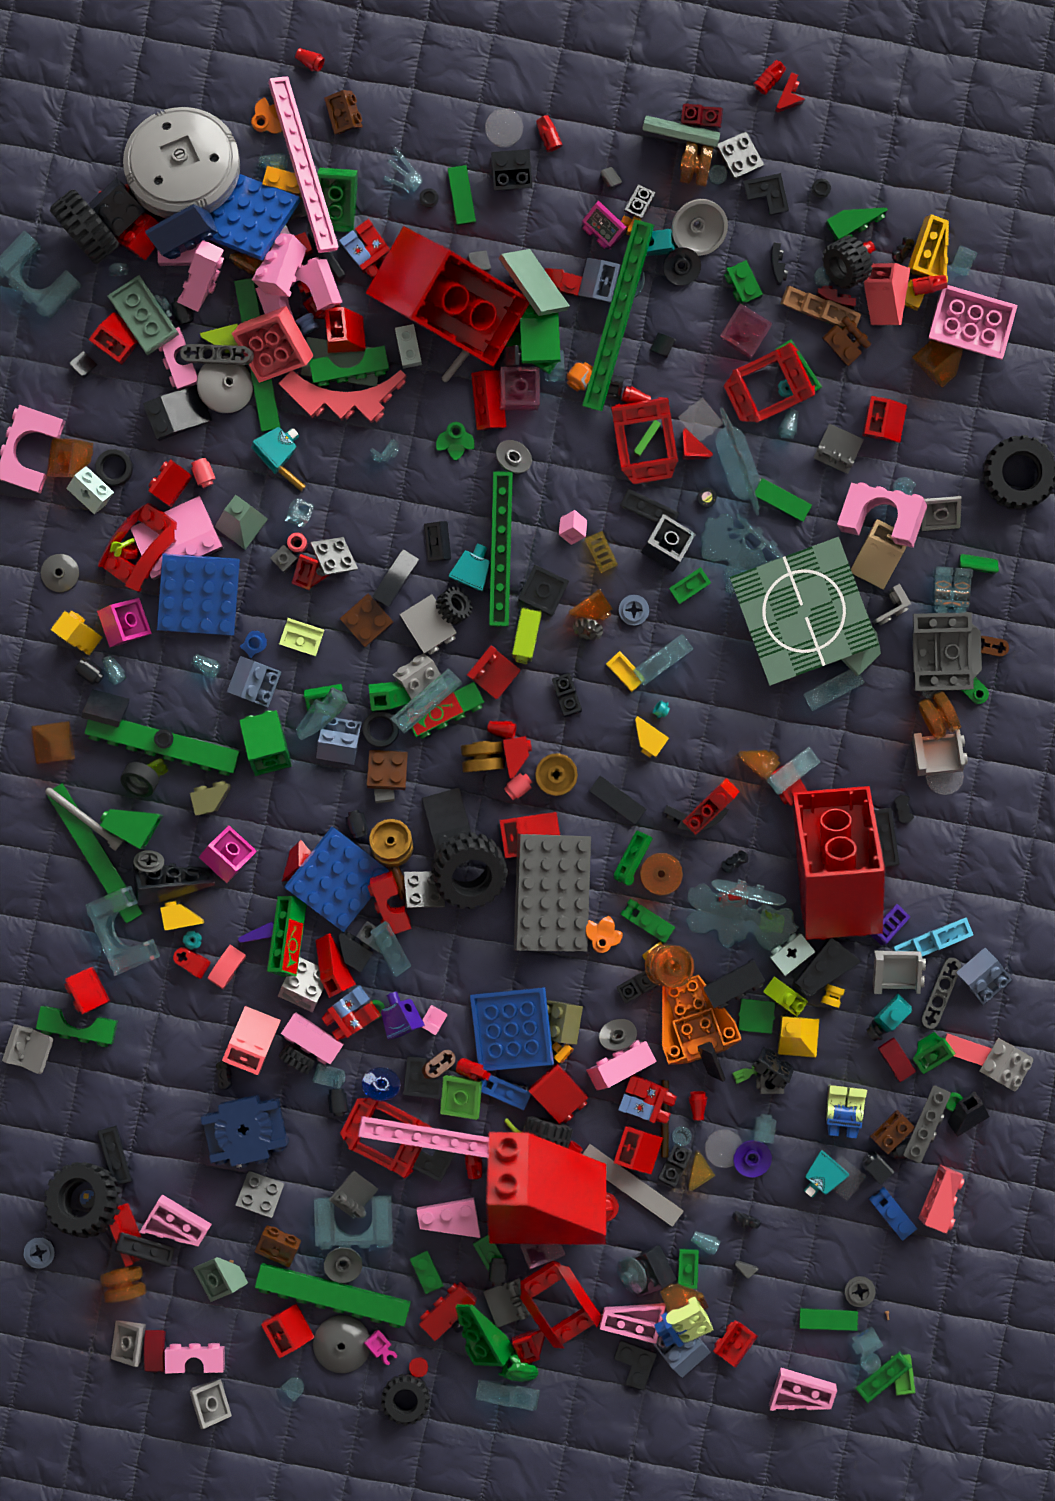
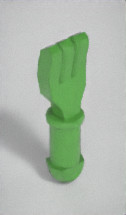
M752 1066L751 1069L743 1068L732 1074L737 1084L749 1079L752 1074L757 1075L758 1072Z

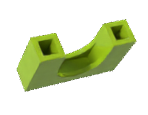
M524 608L521 610L513 649V658H516L518 663L527 664L528 661L532 662L541 612Z

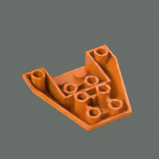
M699 975L662 987V1047L668 1065L685 1064L702 1059L697 1047L704 1043H712L717 1054L742 1040L736 1022L725 1008H713L703 989V986L706 984Z

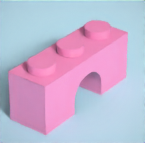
M177 327L176 330L179 335L158 349L165 354L166 358L163 359L166 370L170 369L172 376L169 379L172 387H177L179 391L197 385L198 375L193 363L179 365L176 362L177 353L186 345L182 331Z
M198 1343L189 1344V1347H181V1344H170V1347L165 1349V1373H185L186 1362L192 1357L199 1358L203 1362L204 1373H218L225 1370V1348L220 1346L219 1343H210L207 1347H201Z

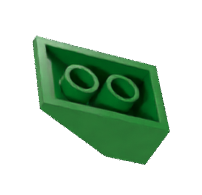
M319 168L317 176L333 230L342 232L354 231L358 170Z
M529 304L522 318H520L522 364L561 362L558 312L538 316L531 304Z

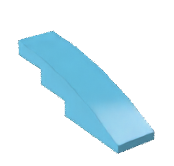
M963 918L892 947L893 951L921 952V955L925 956L971 937L973 932L967 918Z

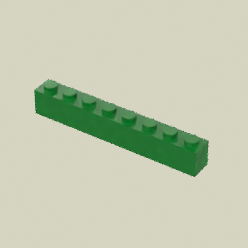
M493 472L490 627H509L513 472Z
M92 720L87 722L85 734L89 735L88 739L99 742L100 738L108 740L107 744L118 746L119 743L125 744V749L136 752L137 748L144 749V754L155 756L156 753L163 755V759L174 761V758L181 759V764L192 766L193 763L200 764V769L211 771V768L219 769V774L227 776L230 773L235 774L241 752L173 734L174 741L172 745L163 749L159 748L154 742V736L159 731L158 729L124 720L121 721L119 727Z
M266 1263L261 1264L255 1288H259L261 1293L270 1294V1292L278 1293L277 1296L280 1298L288 1299L293 1297L299 1303L307 1304V1301L315 1303L314 1306L325 1309L328 1306L338 1313L351 1312L354 1317H370V1321L381 1323L382 1321L389 1322V1326L395 1328L405 1326L411 1303L408 1300Z

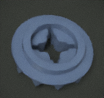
M639 595L625 597L619 605L620 618L629 625L642 624L649 615L647 601ZM633 602H635L637 609L642 610L636 612L635 618H633L632 612L625 611V609L632 608Z
M43 1237L30 1240L24 1248V1258L34 1268L47 1267L55 1256L53 1245ZM37 1245L40 1250H47L42 1254V1260L39 1255L32 1256L37 1251Z

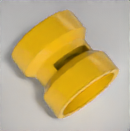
M827 984L825 988L826 994L822 997L821 1002L839 1008L841 1004L840 997L844 995L845 989Z

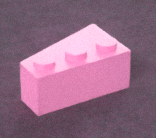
M280 233L274 245L266 254L264 261L256 270L252 281L266 294L290 297L291 291L289 289L291 283L296 281L294 275L296 269L301 266L307 248L294 235Z

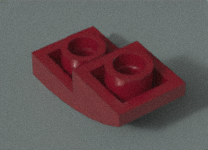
M683 104L681 123L721 128L723 108Z
M821 286L816 291V295L822 299L833 301L846 308L854 309L856 306V298H851V295L847 294L837 297V289H833L832 286Z
M894 1037L878 1047L885 1062L890 1066L899 1082H902L916 1072Z
M145 1330V1372H164L165 1370L164 1346L166 1332L164 1330Z

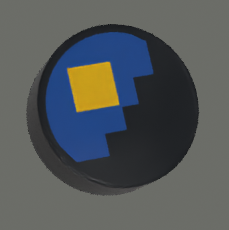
M88 1188L80 1193L79 1202L84 1208H92L94 1206V1189Z

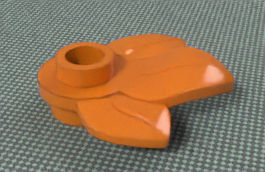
M266 98L259 100L255 105V115L251 121L252 127L258 132L266 130L273 134L282 132L275 104L269 106ZM264 120L265 123L264 125L260 126L258 125V121Z
M610 916L603 918L599 924L588 921L586 936L592 941V947L596 952L605 953L611 946L618 945L622 939L623 933L615 930L614 921ZM599 940H603L605 946H600Z

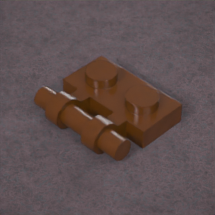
M845 316L841 320L845 326L841 329L838 325H835L822 339L843 363L849 366L862 354L857 347L862 344L867 349L871 343L868 341L867 335L861 333L856 327L857 324L854 320H850L848 316ZM849 332L856 337L853 341L847 336Z

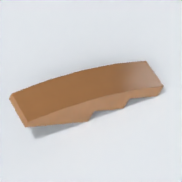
M791 286L786 287L780 303L818 320L838 325L840 328L845 326L841 321L845 316H848L850 320H854L857 325L861 314L811 293H805Z

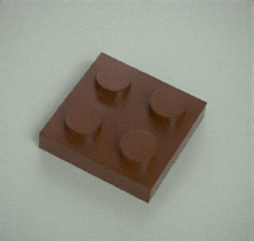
M369 593L339 618L364 647L368 646L394 623Z
M370 750L367 788L406 790L408 752Z

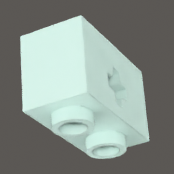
M414 324L395 328L403 369L422 365Z
M87 467L79 471L66 488L93 514L102 509L114 493Z
M793 933L786 939L788 943L783 947L778 945L771 951L772 955L770 958L785 976L815 953L801 933L798 935ZM789 948L792 950H796L794 952V957L786 956L788 954L787 950Z

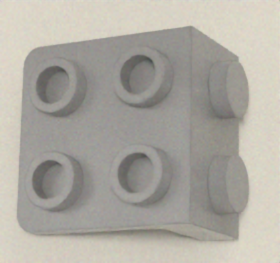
M424 653L416 656L413 661L400 667L397 672L392 674L395 680L405 688L413 705L418 710L448 690L434 661Z
M14 1024L2 1061L22 1066L36 1074H42L52 1047L53 1038L32 1028Z
M998 1038L980 1072L1007 1088L1016 1091L1022 1084L1027 1071L1031 1068L1033 1058Z

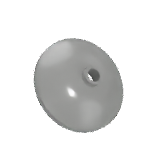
M696 199L686 203L674 216L671 227L673 240L679 248H690L698 256L713 252L722 244L727 234L728 221L725 212L718 204L707 199ZM699 221V224L694 226V222Z
M222 356V359L227 360L229 357ZM204 364L197 376V390L201 400L210 409L219 413H233L242 409L249 402L253 393V382L251 374L245 365ZM226 379L231 381V385L226 383Z

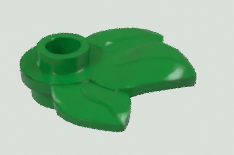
M452 422L448 425L446 432L438 436L436 448L438 451L448 449L450 456L454 460H458L463 455L465 448L474 449V438L466 432L463 424ZM453 429H459L460 433L458 435H454L452 433Z

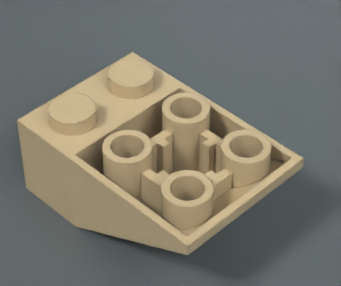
M877 519L851 568L853 575L881 589L885 588L907 547L894 543L891 537L894 527Z

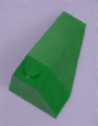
M457 1304L456 1311L459 1324L463 1326L464 1330L462 1337L466 1339L465 1349L473 1364L504 1366L515 1351L507 1336L473 1305Z

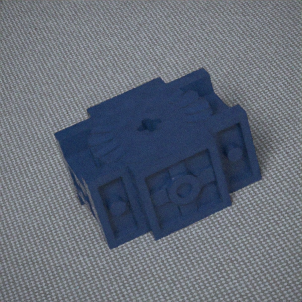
M259 1094L222 1102L218 1105L219 1111L204 1114L201 1117L202 1125H204L210 1152V1162H216V1165L228 1163L227 1161L230 1159L231 1166L236 1165L237 1168H243L255 1161V1164L265 1163L272 1155V1151L279 1152L284 1150L285 1146L289 1143L288 1135H286L280 1099L275 1098L260 1102ZM243 1124H244L245 1127H248V1128H249L246 1132H245V1129H242V1130H241V1127L243 1126Z

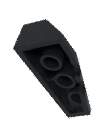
M133 863L134 886L138 905L157 904L215 885L213 871L209 868L195 866L183 868L176 867V864L170 863L169 865H164L162 870L157 871L156 874L151 872L147 875L146 872L139 873V870L134 868Z

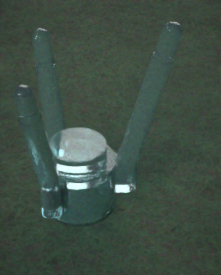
M394 148V152L411 172L408 174L392 160H388L389 164L406 177L404 179L406 184L384 176V180L402 187L408 192L410 190L415 192L423 182V179L420 178L421 175L416 172L398 149Z

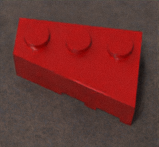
M461 1281L458 1284L453 1283L447 1290L448 1294L444 1298L440 1296L433 1303L435 1307L430 1312L426 1310L419 1317L421 1319L419 1325L434 1341L444 1334L458 1319L457 1304L473 1306L476 1304L477 1298Z

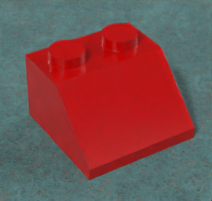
M526 736L503 740L510 779L516 776L529 757V752L532 751L531 741L526 740Z

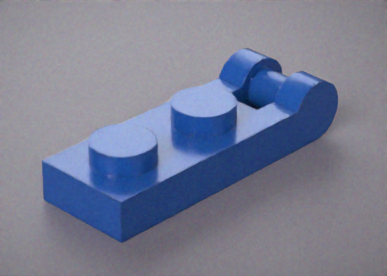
M490 1075L488 1081L494 1083L492 1088L489 1089L486 1087L488 1081L481 1079V1092L522 1110L525 1109L531 1095L528 1090L493 1075Z
M882 1187L879 1190L880 1192L875 1196L872 1195L869 1200L903 1241L917 1228L888 1191ZM886 1198L888 1202L882 1206L879 1202Z

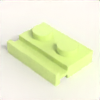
M288 618L279 645L316 656L325 630Z

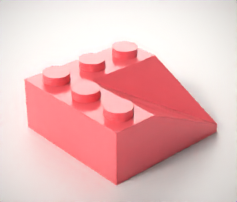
M287 306L240 323L232 332V336L238 346H246L253 351L254 359L249 366L259 383L306 366L314 356ZM244 352V357H248V354Z
M939 1165L918 1217L924 1225L946 1234L948 1230L952 1229L955 1219H953V1207L957 1201L955 1195L957 1190H961L964 1184L963 1174Z

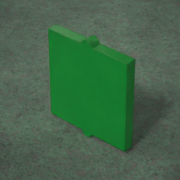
M741 998V1007L738 1016H740L738 1030L772 1034L773 1020H775V1002Z

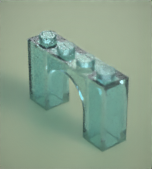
M24 230L0 255V276L2 278L6 276L10 280L8 284L15 291L20 289L24 293L22 297L29 304L33 302L37 305L36 311L41 316L45 317L47 315L51 319L82 285L65 270L51 286L45 289H33L27 286L23 279L24 265L41 246Z
M131 886L85 905L88 916L94 925L95 933L100 939L102 949L115 976L160 957L153 939L137 946H128L122 943L115 933L114 921L117 914L128 907L138 904Z
M392 1195L372 1196V1223L365 1232L358 1235L347 1234L338 1227L335 1220V1205L329 1201L331 1197L314 1199L315 1246H320V1249H331V1246L339 1245V1248H351V1245H358V1248H369L370 1244H378V1247H389V1244H393Z

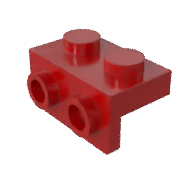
M735 1320L727 1326L723 1338L717 1340L713 1352L721 1356L733 1367H737L758 1336L741 1322Z

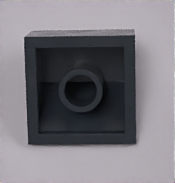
M663 514L647 539L641 553L673 572L681 562L696 533Z

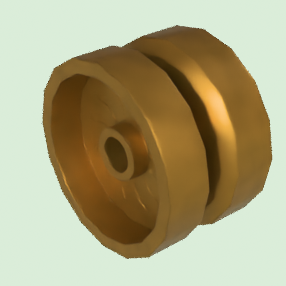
M481 741L461 745L462 756L474 757V760L462 762L463 772L504 769V759L501 757L492 758L491 756L503 752L502 742Z
M558 753L544 757L537 765L535 773L536 782L540 789L554 796L564 795L569 792L576 784L578 777L577 767L574 762L566 755ZM555 771L560 773V777L557 779L553 777V772Z
M387 819L377 823L371 830L369 837L371 851L375 860L381 865L390 868L399 867L409 860L413 852V841L407 825L399 820Z

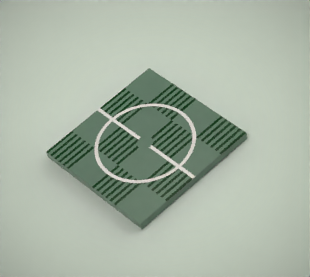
M839 537L730 577L769 685L879 645Z

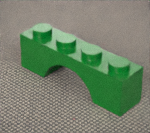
M385 346L366 349L361 362L351 368L336 366L328 356L309 361L313 383L318 385V387L329 386V382L337 381V384L348 382L349 378L356 377V380L366 379L367 375L370 374L382 376L386 375V371H390Z
M43 1005L40 1006L36 1029L41 1030L40 1032L45 1035H52L53 1032L59 1034L60 1038L70 1039L72 1036L77 1037L80 1042L89 1043L92 1040L97 1041L99 1046L108 1047V1044L114 1043L118 1021L98 1017L91 1026L76 1028L65 1020L62 1009Z

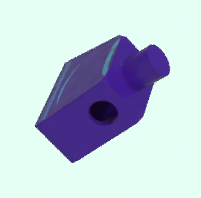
M397 991L386 995L390 1006L382 1009L381 1015L388 1040L401 1037L425 1026L411 999L400 1001Z

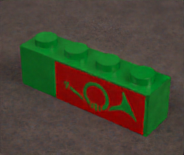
M472 682L406 716V719L416 738L420 736L423 739L431 735L430 731L437 727L438 730H441L448 726V721L452 719L458 721L466 717L464 713L470 710L474 713L482 709V704L485 702L475 683Z
M278 896L267 972L282 977H297L307 906L306 903L297 897Z

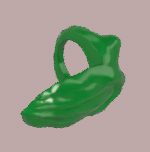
M513 1352L512 1356H510V1360L513 1363L512 1366L508 1369L507 1360L504 1366H502V1373H499L500 1376L508 1380L524 1382L535 1379L538 1376L539 1370L534 1365L521 1363L519 1356Z

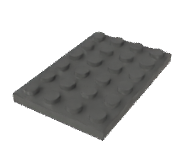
M517 835L514 950L587 952L588 937L586 936V926L589 917L591 836Z

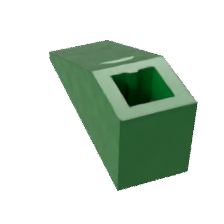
M888 209L842 210L827 219L825 224L834 239L838 241L845 236L853 237L852 234L856 231L861 233L869 228L868 224L873 221L876 223L885 218L884 214L887 213Z
M398 682L369 684L371 711L392 709L412 702L405 688Z

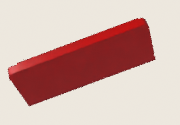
M483 370L471 373L477 430L506 428L501 371Z
M125 1203L118 1206V1210H120L119 1215H115L113 1218L115 1219L114 1224L109 1225L116 1244L120 1232L142 1238L129 1204ZM120 1253L125 1267L141 1260Z

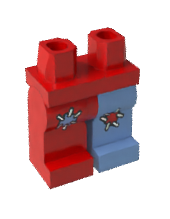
M367 219L355 228L356 233L366 246L363 245L353 230L339 241L364 274L367 273L374 279L379 270L376 265L381 261L383 263L390 248L375 229L370 219Z
M360 985L330 1007L328 1012L322 1017L327 1026L334 1021L339 1025V1028L332 1032L337 1041L350 1037L381 1016L372 1001L358 1011H354L370 999Z
M636 1074L631 1075L625 1091L627 1093L623 1096L619 1111L633 1114L653 1123L657 1121L668 1123L671 1113L662 1110L664 1103L673 1107L677 1096L669 1092V1089L666 1087H662Z

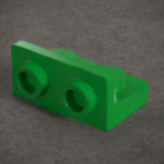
M747 260L731 268H726L724 277L728 285L732 284L735 290L732 293L737 302L740 301L741 305H744L763 296Z

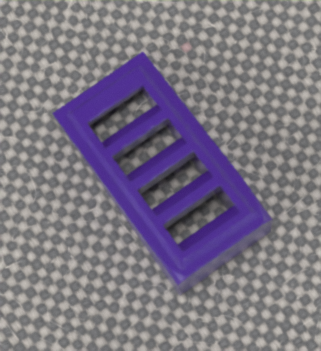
M896 904L883 917V925L885 924L891 932L883 926V934L870 935L881 946L886 945L909 920L910 916ZM895 912L902 918L901 921L893 915ZM890 918L897 925L894 926L888 919Z
M274 922L267 923L240 936L239 942L271 938Z

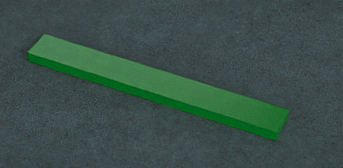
M252 278L234 281L242 323L259 317L258 300ZM250 368L261 431L265 432L277 427L281 428L272 378L259 383Z
M63 783L53 788L54 791L77 807ZM48 796L126 924L142 915V910L92 829Z

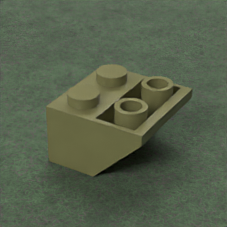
M221 781L213 783L212 788L207 789V786L194 788V792L190 793L195 816L218 811L232 788L231 784Z
M547 1000L551 1041L577 1044L583 1006Z

